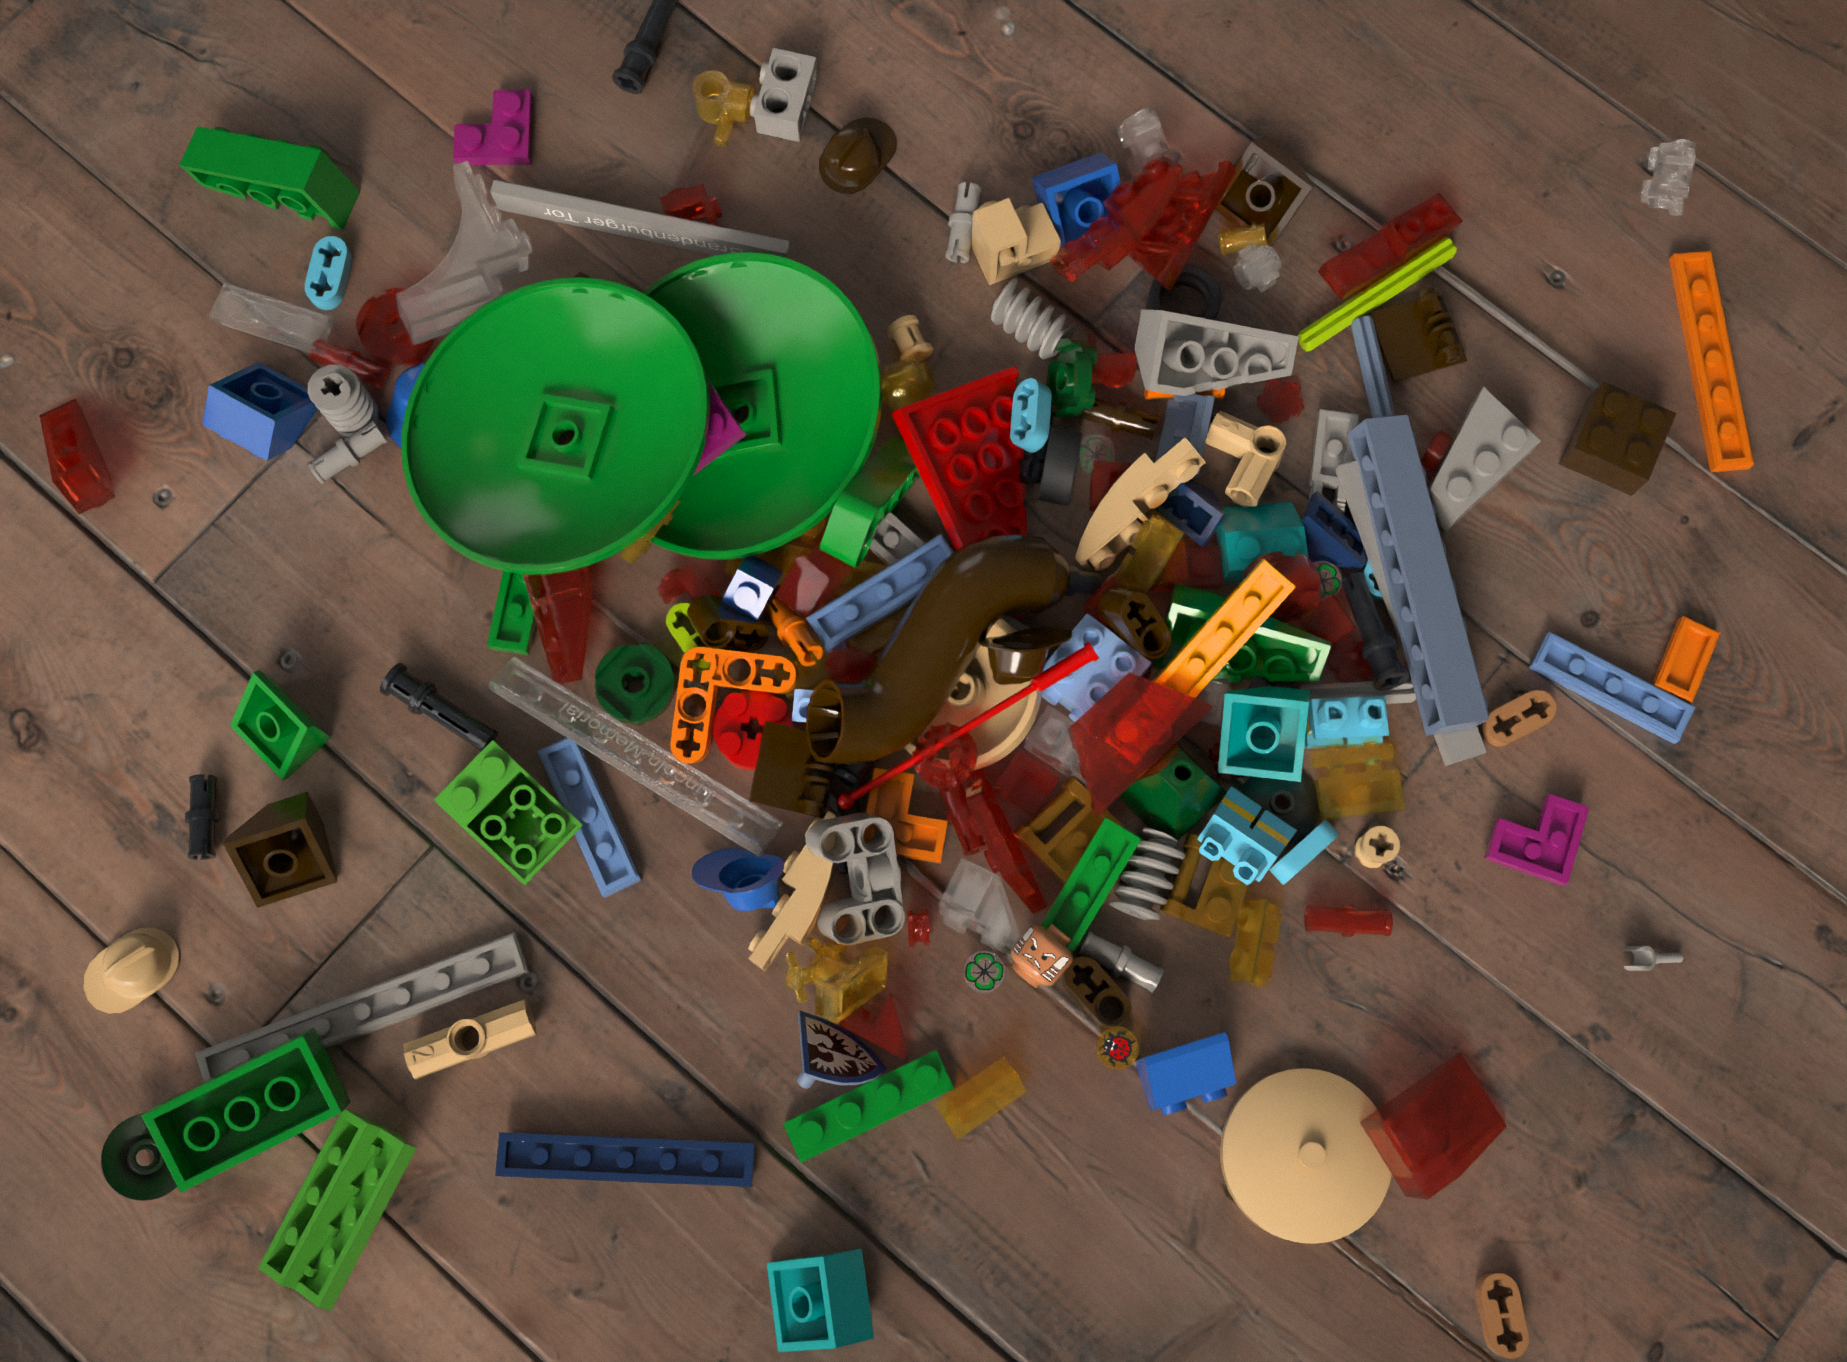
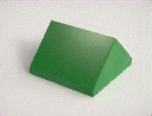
M261 670L253 672L230 723V727L282 780H285L331 737L279 683Z

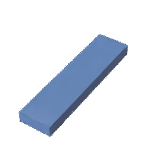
M940 534L806 617V620L829 654L912 602L924 582L938 565L954 552Z
M1550 631L1544 635L1528 667L1673 744L1680 741L1695 709V706Z
M573 734L538 750L537 752L561 805L583 825L575 833V837L601 895L606 898L641 881L642 879L577 736Z

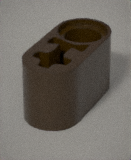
M1117 585L1111 586L1103 592L1099 601V610L1112 632L1142 656L1151 659L1162 657L1171 645V633L1150 598L1142 592Z
M703 595L696 598L689 605L687 617L704 645L709 648L752 653L762 648L768 641L769 630L760 617L756 621L721 602L723 599L721 596Z
M1085 956L1074 958L1062 974V985L1066 992L1100 1028L1114 1029L1122 1025L1131 1013V1003L1127 995L1095 960ZM1076 968L1080 972L1084 969L1089 970L1091 973L1087 979L1089 984L1094 989H1097L1102 984L1106 989L1096 995L1090 1003L1085 997L1089 996L1092 991L1084 983L1078 987L1073 983L1072 980L1076 974L1072 969ZM1113 998L1120 1004L1121 1014L1117 1020H1107L1100 1014L1099 1004L1102 999Z

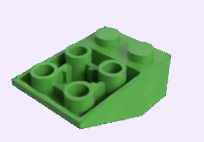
M493 740L434 799L444 811L524 886L583 826Z

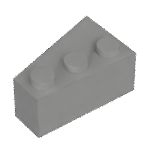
M1485 387L1481 389L1470 404L1459 429L1455 433L1448 450L1427 487L1431 503H1433L1436 509V522L1445 532L1523 462L1541 442Z

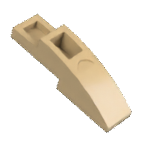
M1186 437L1155 463L1144 453L1113 484L1092 515L1080 540L1075 559L1084 569L1093 572L1102 571L1108 568L1114 562L1115 556L1127 546L1139 542L1145 536L1146 531L1153 526L1145 513L1152 508L1160 506L1172 490L1181 483L1191 480L1198 473L1199 468L1206 463Z
M828 811L823 819L817 816L809 828L820 820L835 818L836 815ZM834 831L829 833L824 840L825 851L831 850L836 843ZM807 845L804 846L800 853L796 850L791 853L784 864L783 872L786 874L782 880L794 892L791 897L786 893L781 897L772 912L776 919L768 931L761 928L750 943L748 949L753 953L749 960L767 971L789 937L800 945H804L817 922L820 909L826 902L836 863L813 855L808 850Z

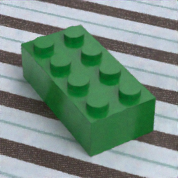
M312 1027L156 1104L141 1116L181 1193L342 1113L351 1103V1100L315 1028Z

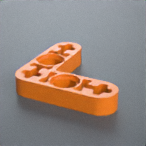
M694 647L688 650L683 655L680 665L670 742L673 756L678 761L686 764L699 763L707 757L711 747L718 686L779 694L787 693L793 690L799 681V670L796 664L790 659L781 656L707 647ZM700 654H704V661L710 662V669L702 671L700 683H709L708 690L698 687L688 688V681L697 682L698 670L691 668L692 661L700 659ZM737 659H745L751 666L750 676L742 682L735 681L730 675L731 664ZM759 660L765 661L762 665V669L775 671L778 670L779 664H783L784 671L790 672L789 680H782L781 686L777 687L775 679L761 677L762 684L756 685L760 674ZM693 694H700L706 701V709L698 717L690 716L685 709L686 700ZM683 720L693 724L704 723L703 730L694 729L693 739L695 742L700 743L699 751H692L691 757L687 756L688 752L686 749L681 748V742L689 740L691 728H682Z

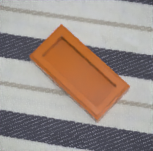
M1685 616L1679 618L1652 684L1689 704L1692 703L1721 632Z

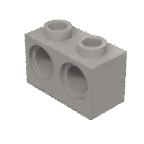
M773 48L769 62L764 61L762 64L759 79L762 87L760 93L754 94L752 97L750 116L755 118L757 133L800 142L818 81L817 58ZM786 76H792V77H794V78H792V79H790V80H783V79H782L783 77H786ZM778 108L784 109V111L780 113L771 112L774 109Z

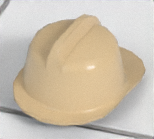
M139 928L116 939L88 965L84 975V991L88 1001L97 1010L108 1014L123 1013L134 1008L173 978L179 966V950L176 942L166 932L156 928Z

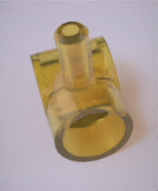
M713 70L705 71L696 77L693 83V94L697 112L704 121L717 124L713 139L714 143L720 147L727 146L734 121L749 122L754 86L729 81L723 73ZM712 95H718V96H719V97L716 98V99H707L708 97H710V96H712Z

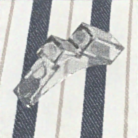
M468 161L453 165L454 186L460 199L462 218L452 247L441 263L428 276L412 287L396 293L399 315L414 345L450 333L469 315L504 294L499 279L528 270V254L532 253V246L525 231L519 232L513 218L502 221L496 205H489L485 197L487 196V189L480 174L474 175Z

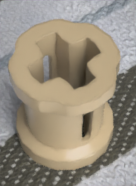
M915 315L903 316L892 322L886 329L888 338L894 339L902 354L900 361L903 366L916 365L924 361L933 352L932 345L925 342L917 327L919 320Z
M1376 826L1369 829L1364 836L1356 840L1354 854L1363 866L1378 868L1398 855L1400 840L1392 829L1386 826ZM1375 839L1378 840V847L1384 849V852L1376 855L1375 847L1369 846V843Z

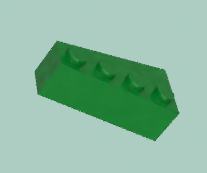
M197 126L179 164L200 186L244 200L249 195L264 206L276 210L279 209L280 204H283L297 211L299 217L314 221L316 215L322 216L329 221L330 227L342 231L360 193L353 183L329 159V153L319 146L309 144L307 147L294 145L281 138L276 139V141L267 140L249 132L241 135L232 133L222 127L210 129Z

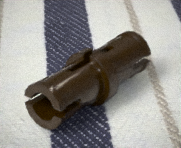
M1095 398L1092 408L1083 409L1078 419H1085L1109 426L1112 432L1118 433L1119 430L1152 440L1160 416L1128 408L1125 402L1119 401V404Z

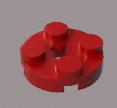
M745 689L740 692L731 693L724 699L713 720V737L721 754L731 764L744 770L755 771L763 733H757L755 739H748V733L742 731L743 726L750 724L751 720H758L759 725L764 727L765 721L793 728L794 723L785 702L781 698H778L771 692Z

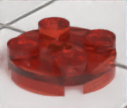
M392 288L385 290L387 294L381 295L378 298L372 296L363 304L356 320V330L361 344L372 358L387 365L405 364L412 366L419 363L423 355L432 346L436 337V318L432 310L420 295L408 289ZM399 319L403 320L404 330L398 334H392L388 328L389 324H396Z
M1282 551L1271 552L1251 562L1242 575L1244 580L1264 558L1296 586L1269 616L1285 623L1301 617L1310 609L1319 605L1322 598L1320 594L1321 582L1315 565L1306 556L1295 553L1296 557L1283 556Z

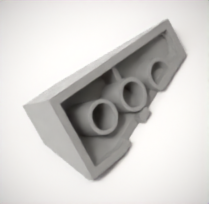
M1141 309L1134 349L1145 390L1187 396L1196 392L1212 389L1218 390L1232 385L1254 383L1292 375L1299 336L1163 310Z

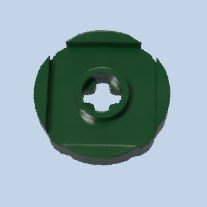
M1062 339L1054 350L1061 351L1058 361H1050L1046 386L1051 390V405H1056L1057 411L1053 412V415L1058 418L1075 419L1081 414L1083 409H1091L1095 401V388L1091 385L1092 369L1097 360V351L1094 346H1088L1082 340Z
M640 643L639 645L630 646L625 644L610 650L600 660L594 677L596 679V697L605 712L620 722L636 726L644 725L664 713L671 704L677 687L672 666L665 655L653 646ZM631 675L637 678L643 675L645 677L642 682L644 688L639 692L636 690L632 693L627 692L626 690L629 687L625 681L627 677Z

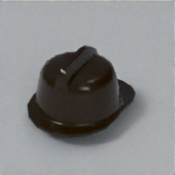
M863 117L849 122L831 137L819 158V172L823 182L831 190L840 194H854L864 190L886 167L896 152L897 140L893 130L886 123L875 118Z
M1035 627L1000 637L980 639L979 645L988 648L989 663L995 683L999 685L1022 684L1042 673L1049 648L1069 641L1072 638V631L1062 627Z

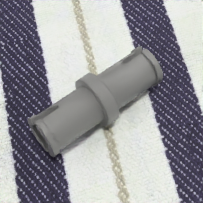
M966 182L958 185L955 210L949 217L948 225L951 231L945 257L952 262H958V255L961 256V263L969 261L973 211L978 209L982 188L974 183H970L969 191L966 190Z
M372 421L346 440L341 437L335 441V447L313 461L308 462L307 465L316 479L323 484L349 465L355 467L360 464V458L380 445L387 443L388 439L377 423Z
M1088 931L1077 953L1080 956L1092 958L1099 965L1109 969V975L1115 978L1122 976L1148 989L1152 993L1157 987L1164 971L1163 968L1157 967L1132 954V948L1126 945L1120 948L1093 934L1091 931Z

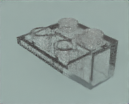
M961 858L939 903V914L944 918L943 923L961 933H965L967 928L981 934L980 942L997 951L1002 952L1004 947L1012 950L1020 932L1000 876Z

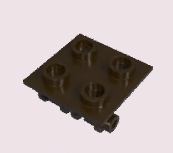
M1434 287L1422 290L1419 293L1421 297L1419 299L1368 313V316H1371L1374 320L1378 342L1394 382L1467 362L1441 292H1436Z
M765 721L749 802L809 816H819L823 819L833 778L831 773L834 771L835 763H823L814 758L810 752L805 730Z

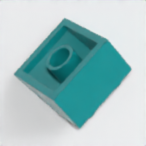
M1292 501L1257 504L1256 507H1243L1241 505L1222 507L1226 515L1216 529L1222 585L1241 583L1263 558L1287 579L1302 577L1309 566L1305 528Z
M1267 686L1225 691L1218 773L1301 782L1310 690Z
M862 1249L829 1252L767 1263L778 1352L834 1349L874 1339Z

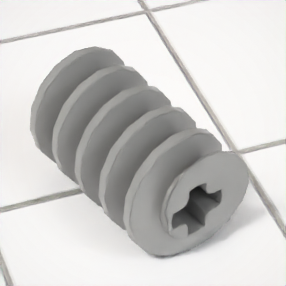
M1014 278L1002 289L995 300L991 321L995 325L1003 324V330L1007 334L1015 332V339L1019 343L1027 341V348L1031 352L1040 350L1039 357L1043 361H1048L1060 352L1054 350L1062 339H1071L1076 323L1065 329L1063 327L1067 318L1065 314H1061L1055 320L1051 319L1055 307L1049 305L1043 311L1039 310L1043 300L1042 297L1037 296L1031 302L1027 301L1031 291L1030 288L1025 287L1022 291L1016 293L1019 281Z
M327 365L318 369L311 376L307 390L310 400L340 435L349 438L369 425L370 422L375 421L377 423L379 414L375 400L362 385L356 374L349 368L341 365Z
M1141 827L1138 833L1145 841H1140L1134 851L1139 856H1131L1127 862L1128 867L1133 871L1122 872L1120 877L1122 882L1128 887H1116L1114 892L1115 896L1122 902H1110L1109 905L1140 919L1160 920L1161 915L1152 906L1153 904L1166 905L1168 900L1160 895L1158 891L1159 889L1173 888L1174 885L1164 876L1165 874L1179 873V869L1170 861L1172 858L1184 859L1185 854L1176 847L1178 841L1161 831Z

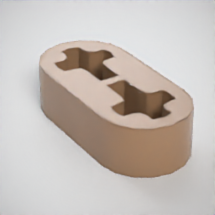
M1534 690L1498 707L1488 714L1489 720L1481 724L1483 738L1493 746L1503 747L1544 727L1554 719L1557 713L1555 699L1543 690ZM1532 703L1534 705L1541 704L1544 707V711L1540 713V716L1534 714L1525 719L1522 714L1532 706ZM1511 718L1513 719L1515 725L1505 731L1506 735L1503 732L1496 734L1493 730L1497 720L1503 723Z
M1485 1273L1477 1280L1475 1286V1296L1485 1342L1493 1353L1508 1359L1518 1358L1527 1351L1529 1345V1333L1517 1283L1504 1273ZM1493 1281L1507 1289V1294L1500 1296L1502 1311L1499 1310L1497 1300L1488 1298L1487 1291L1494 1289ZM1502 1318L1505 1320L1507 1330L1516 1333V1339L1510 1341V1349L1505 1344L1497 1342V1336L1502 1335L1504 1332Z

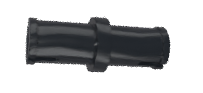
M204 774L192 775L189 777L190 811L185 812V822L189 824L188 858L197 860L198 855H201L200 860H209L216 857L215 824L219 822L220 812L215 810L217 777L207 775V780H204Z

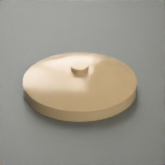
M999 619L993 625L986 638L1000 637L1017 630L1004 620ZM980 646L940 712L923 733L904 748L912 755L917 754L1030 685L1032 679L1022 684L999 685L995 683L990 668L988 648ZM1032 692L921 761L942 770L961 772L981 769L1001 760L1011 753L1030 731L1039 711L1042 692Z
M1291 1069L1274 1073L1261 1079L1239 1097L1223 1127L1220 1161L1224 1180L1232 1198L1253 1223L1268 1233L1282 1239L1299 1243L1317 1244L1334 1241L1353 1233L1375 1214L1385 1198L1390 1185L1393 1152L1389 1132L1381 1114L1373 1102L1359 1088L1344 1078L1330 1072L1317 1069Z

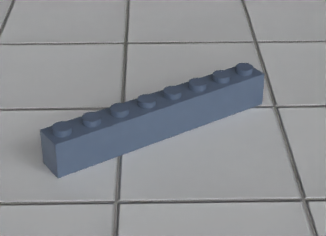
M1408 415L1367 418L1348 433L1354 461L1357 460L1383 572L1426 736L1469 730L1489 720L1487 712L1488 703L1481 690L1477 675V661L1470 649L1466 634L1467 624L1461 615L1456 596V583L1451 578L1446 559V546L1440 537L1436 522V509L1433 503H1431L1426 485V472L1419 459L1416 447V434L1411 429Z

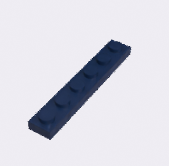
M499 1132L495 1176L753 1187L756 1143Z

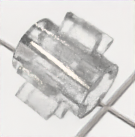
M1252 242L1238 251L1239 257L1235 259L1237 264L1234 265L1233 271L1242 287L1247 290L1258 287L1261 293L1277 283L1276 278L1280 276L1277 271L1281 269L1282 264L1278 254L1271 246L1261 245L1257 248L1255 243Z

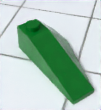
M1175 583L1164 618V622L1171 633V645L1162 657L1154 659L1151 673L1159 675L1222 605L1226 598L1211 592ZM1268 617L1213 679H1228V682H1242V678H1254L1255 675L1265 677L1270 682L1319 681L1331 648V642Z

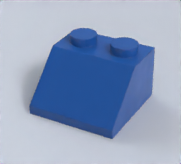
M1100 152L1031 177L1037 204L1043 203L1061 240L1059 257L1062 260L1132 235L1117 164Z
M257 362L209 385L202 425L218 433L222 438L231 440L249 450L253 455L268 461L293 447L318 408L310 400L307 387L263 363Z
M1226 1032L1134 1061L1150 1111L1161 1108L1163 1116L1187 1109L1185 1101L1187 1099L1201 1095L1203 1103L1228 1096L1225 1087L1236 1084L1230 1044Z

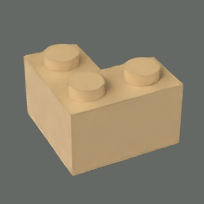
M1007 198L999 202L995 200L988 201L982 204L976 211H973L971 248L989 285L1058 259L1061 240L1043 203L1032 207L1024 205L1015 210L1010 199Z

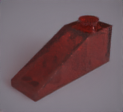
M73 399L39 415L52 482L76 512L82 514L92 508H99L115 498L111 475L78 401Z
M588 567L553 574H523L554 686L581 680L593 599V590L590 583L591 575Z

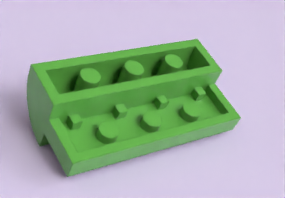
M345 1109L336 1121L258 1269L279 1285L295 1289L318 1308L331 1311L417 1147L404 1140V1136L368 1117Z

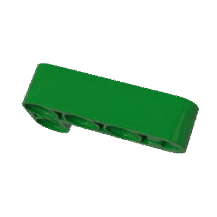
M896 436L891 437L865 465L862 472L856 475L843 489L830 515L821 541V551L854 568H858L870 548L877 527L920 477L904 440Z

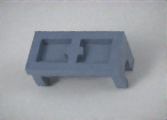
M1196 394L1187 396L1174 395V399L1168 400L1156 461L1185 437L1203 458L1214 396ZM1198 473L1191 480L1196 481Z

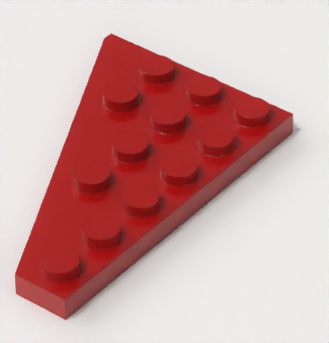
M1016 365L904 406L892 413L894 421L955 550H958L965 544L988 536L1027 535L1026 510L1023 505L1025 484L1020 483L1019 460L1023 458V449L1013 444L1010 438L1012 403L1016 391L1015 378L1019 376ZM1011 615L1017 620L1024 617L1020 615Z

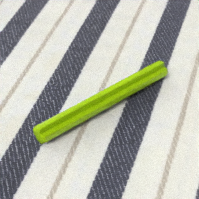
M1443 237L1298 333V344L1306 352L1321 345L1351 325L1355 318L1365 316L1452 259L1457 252L1456 245L1450 238Z

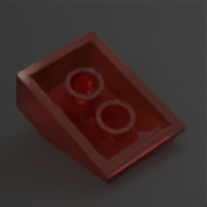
M1457 1053L1360 1122L1404 1195L1428 1200L1460 1177L1507 1127L1461 1053Z

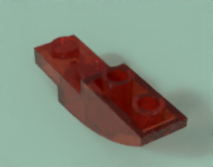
M1163 155L1161 158L1148 162L1143 167L1142 172L1131 181L1118 185L1112 191V195L1103 201L1109 215L1094 221L1086 233L1077 240L1064 244L1059 249L1058 254L1049 260L1056 273L1071 283L1096 263L1110 271L1123 260L1146 236L1166 208L1182 175L1183 169L1181 165Z
M1438 193L1386 222L1378 233L1324 262L1318 273L1338 298L1343 300L1359 290H1364L1443 237H1446L1460 226L1463 220L1443 196Z

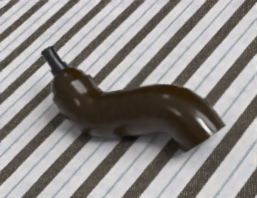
M1027 535L988 536L963 545L944 559L924 582L875 663L865 676L856 681L825 679L817 684L811 694L806 716V735L811 754L817 761L823 763L853 764L874 761L899 752L921 735L937 716L981 646L979 645V640L986 638L993 625L999 619L1008 615L1035 617L1062 601L1064 596L1071 597L1075 593L1101 597L1108 585L1106 574L1102 571L1078 570L1074 565H1068L1062 554L1042 537Z

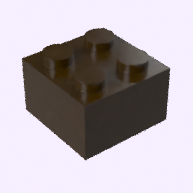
M1602 381L1587 398L1559 465L1632 496L1649 481L1676 413Z

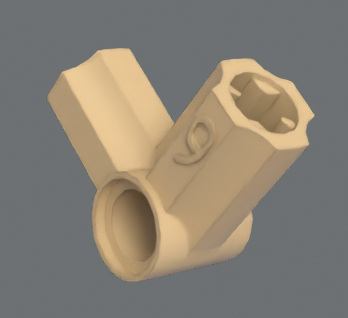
M1219 411L1207 433L1206 444L1241 459L1225 490V494L1234 503L1243 507H1256L1273 473L1279 467L1286 446L1285 435L1277 427L1270 425L1256 427L1223 411ZM1259 448H1268L1273 453H1264Z

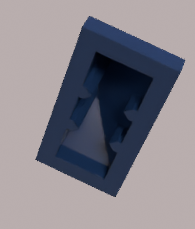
M1193 480L1178 485L1168 494L1167 499L1160 506L1153 508L1201 547L1206 546L1226 515L1213 490Z
M1318 491L1313 493L1302 519L1305 528L1309 563H1328L1331 566L1361 569L1365 566L1368 557L1356 525Z

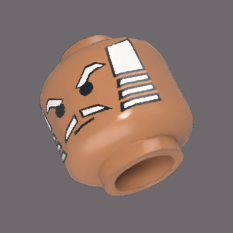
M1051 924L1048 929L1041 925H1032L1011 950V957L1014 960L1011 968L1034 988H1037L1040 984L1047 987L1052 986L1073 961V954L1067 947L1071 939L1054 924Z

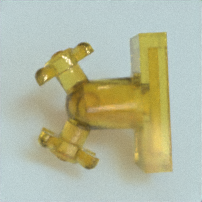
M810 937L808 945L816 951V958L807 967H800L798 965L795 952H789L786 955L789 968L786 973L785 985L795 990L798 1002L805 1003L807 1002V995L804 984L814 983L816 985L815 1015L819 1017L823 1015L824 1019L835 1024L841 1022L886 987L888 951L876 946L871 947L851 963H846L838 959L839 953L845 950L847 945L840 943L835 945L829 943L821 944L816 937Z

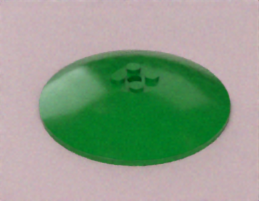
M755 252L715 255L694 261L660 278L642 293L663 306L681 324L700 355L707 378L734 415L738 408L748 406L749 416L743 423H740V426L747 435L696 473L676 504L643 537L668 551L701 559L726 560L744 558L780 547L810 530L833 510L843 489L856 475L862 472L870 456L878 432L883 400L880 361L870 331L855 306L837 286L810 267L788 258Z
M581 277L559 278L523 286L501 295L469 315L448 334L426 362L410 394L401 433V457L407 487L416 508L433 531L457 552L477 563L505 572L527 575L567 572L592 565L613 556L643 537L663 519L683 494L697 469L705 447L710 418V393L702 360L689 335L663 306L649 296L616 282ZM568 430L575 431L571 442L565 445H558V439L561 434Z

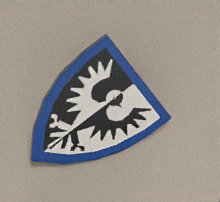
M799 1010L798 1025L802 1071L797 1077V1082L801 1087L808 1089L815 1080L836 1085H860L873 1081L887 1070L886 1066L873 1051L854 1035L837 1024Z

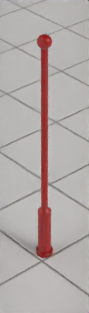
M1086 642L1081 649L1046 669L1040 675L1033 677L1032 683L853 793L840 795L838 798L839 807L844 810L850 809L854 805L855 800L1032 692H1042L1091 661H1097L1099 657L1090 642Z

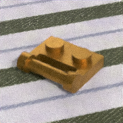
M1072 776L1062 784L1063 789L1026 825L1021 824L1013 831L1017 840L1029 849L1064 885L1105 817L1123 827ZM1074 800L1080 803L1083 808L1045 845L1038 836Z
M1187 834L1183 845L1186 848L1185 858L1182 859L1179 873L1175 878L1168 898H1165L1168 901L1166 905L1161 904L1160 911L1228 939L1231 936L1249 885H1246L1234 876L1232 870L1235 865L1221 856L1218 861H1211L1195 908L1191 909L1185 906L1184 902L1202 855L1199 853L1201 842L1197 840L1199 836Z

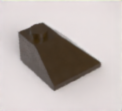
M1265 136L1250 143L1210 206L1270 250L1314 188V184L1294 156Z
M308 792L267 804L224 839L223 845L257 908L337 882V874L324 824Z

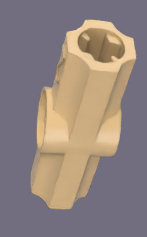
M524 999L472 1019L459 1020L451 1027L403 1044V1054L407 1067L412 1073L413 1078L418 1079L470 1059L482 1058L491 1051L537 1035L535 1018L527 1000ZM470 1028H475L479 1033V1042L475 1048L467 1051L462 1044L463 1035Z

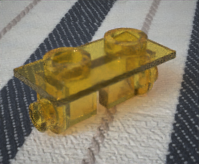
M1158 514L1157 516L1152 515L1149 521L1145 520L1143 522L1144 526L1132 544L1137 550L1134 555L1127 553L1117 572H1114L1113 577L1115 580L1112 584L1113 586H1122L1142 592L1148 596L1184 534Z
M1266 899L1243 901L1242 908L1237 916L1238 931L1235 948L1229 960L1231 969L1229 982H1249L1251 986L1266 988L1267 981H1271L1275 952L1263 949V942L1277 944L1282 914H1279L1280 906L1271 904Z
M1003 1056L934 1105L957 1140H959L1025 1094L1027 1090L1021 1083V1079L1014 1068L1009 1065Z

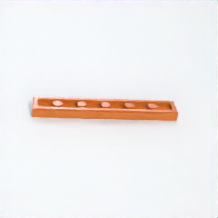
M1710 250L1674 253L1670 257L1669 263L1710 473L1750 469L1754 465L1712 252Z

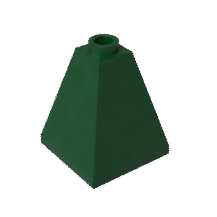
M1171 735L1113 789V792L1148 828L1161 831L1177 841L1227 793Z

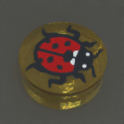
M1123 1027L1107 1029L1099 1036L1096 1043V1054L1099 1061L1105 1067L1112 1070H1122L1131 1066L1139 1053V1044L1135 1035Z

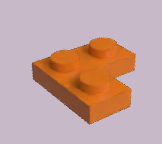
M874 768L872 780L889 770ZM901 772L870 791L866 813L881 817L892 825L896 856L941 864L948 821L908 814L915 774ZM873 824L865 828L863 833L865 843L869 842L874 836L875 828Z

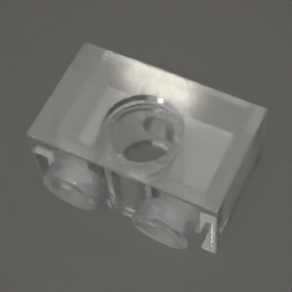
M1050 705L1047 706L1027 735L1023 747L1068 778L1070 776L1074 777L1089 792L1097 784L1117 752L1115 748Z

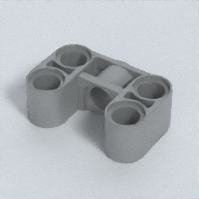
M855 813L814 823L806 834L808 850L813 855L832 863L847 861L852 895L851 898L825 904L820 909L817 916L819 931L824 936L842 945H855L897 934L905 922V913L900 886L901 872L896 857L892 825L887 820L868 813ZM873 824L875 828L874 836L869 842L865 843L863 839L865 828ZM834 831L836 843L831 850L825 851L824 840L829 833ZM881 906H885L886 914L884 919L876 924L875 913ZM846 914V927L837 933L835 929L837 919L841 915Z

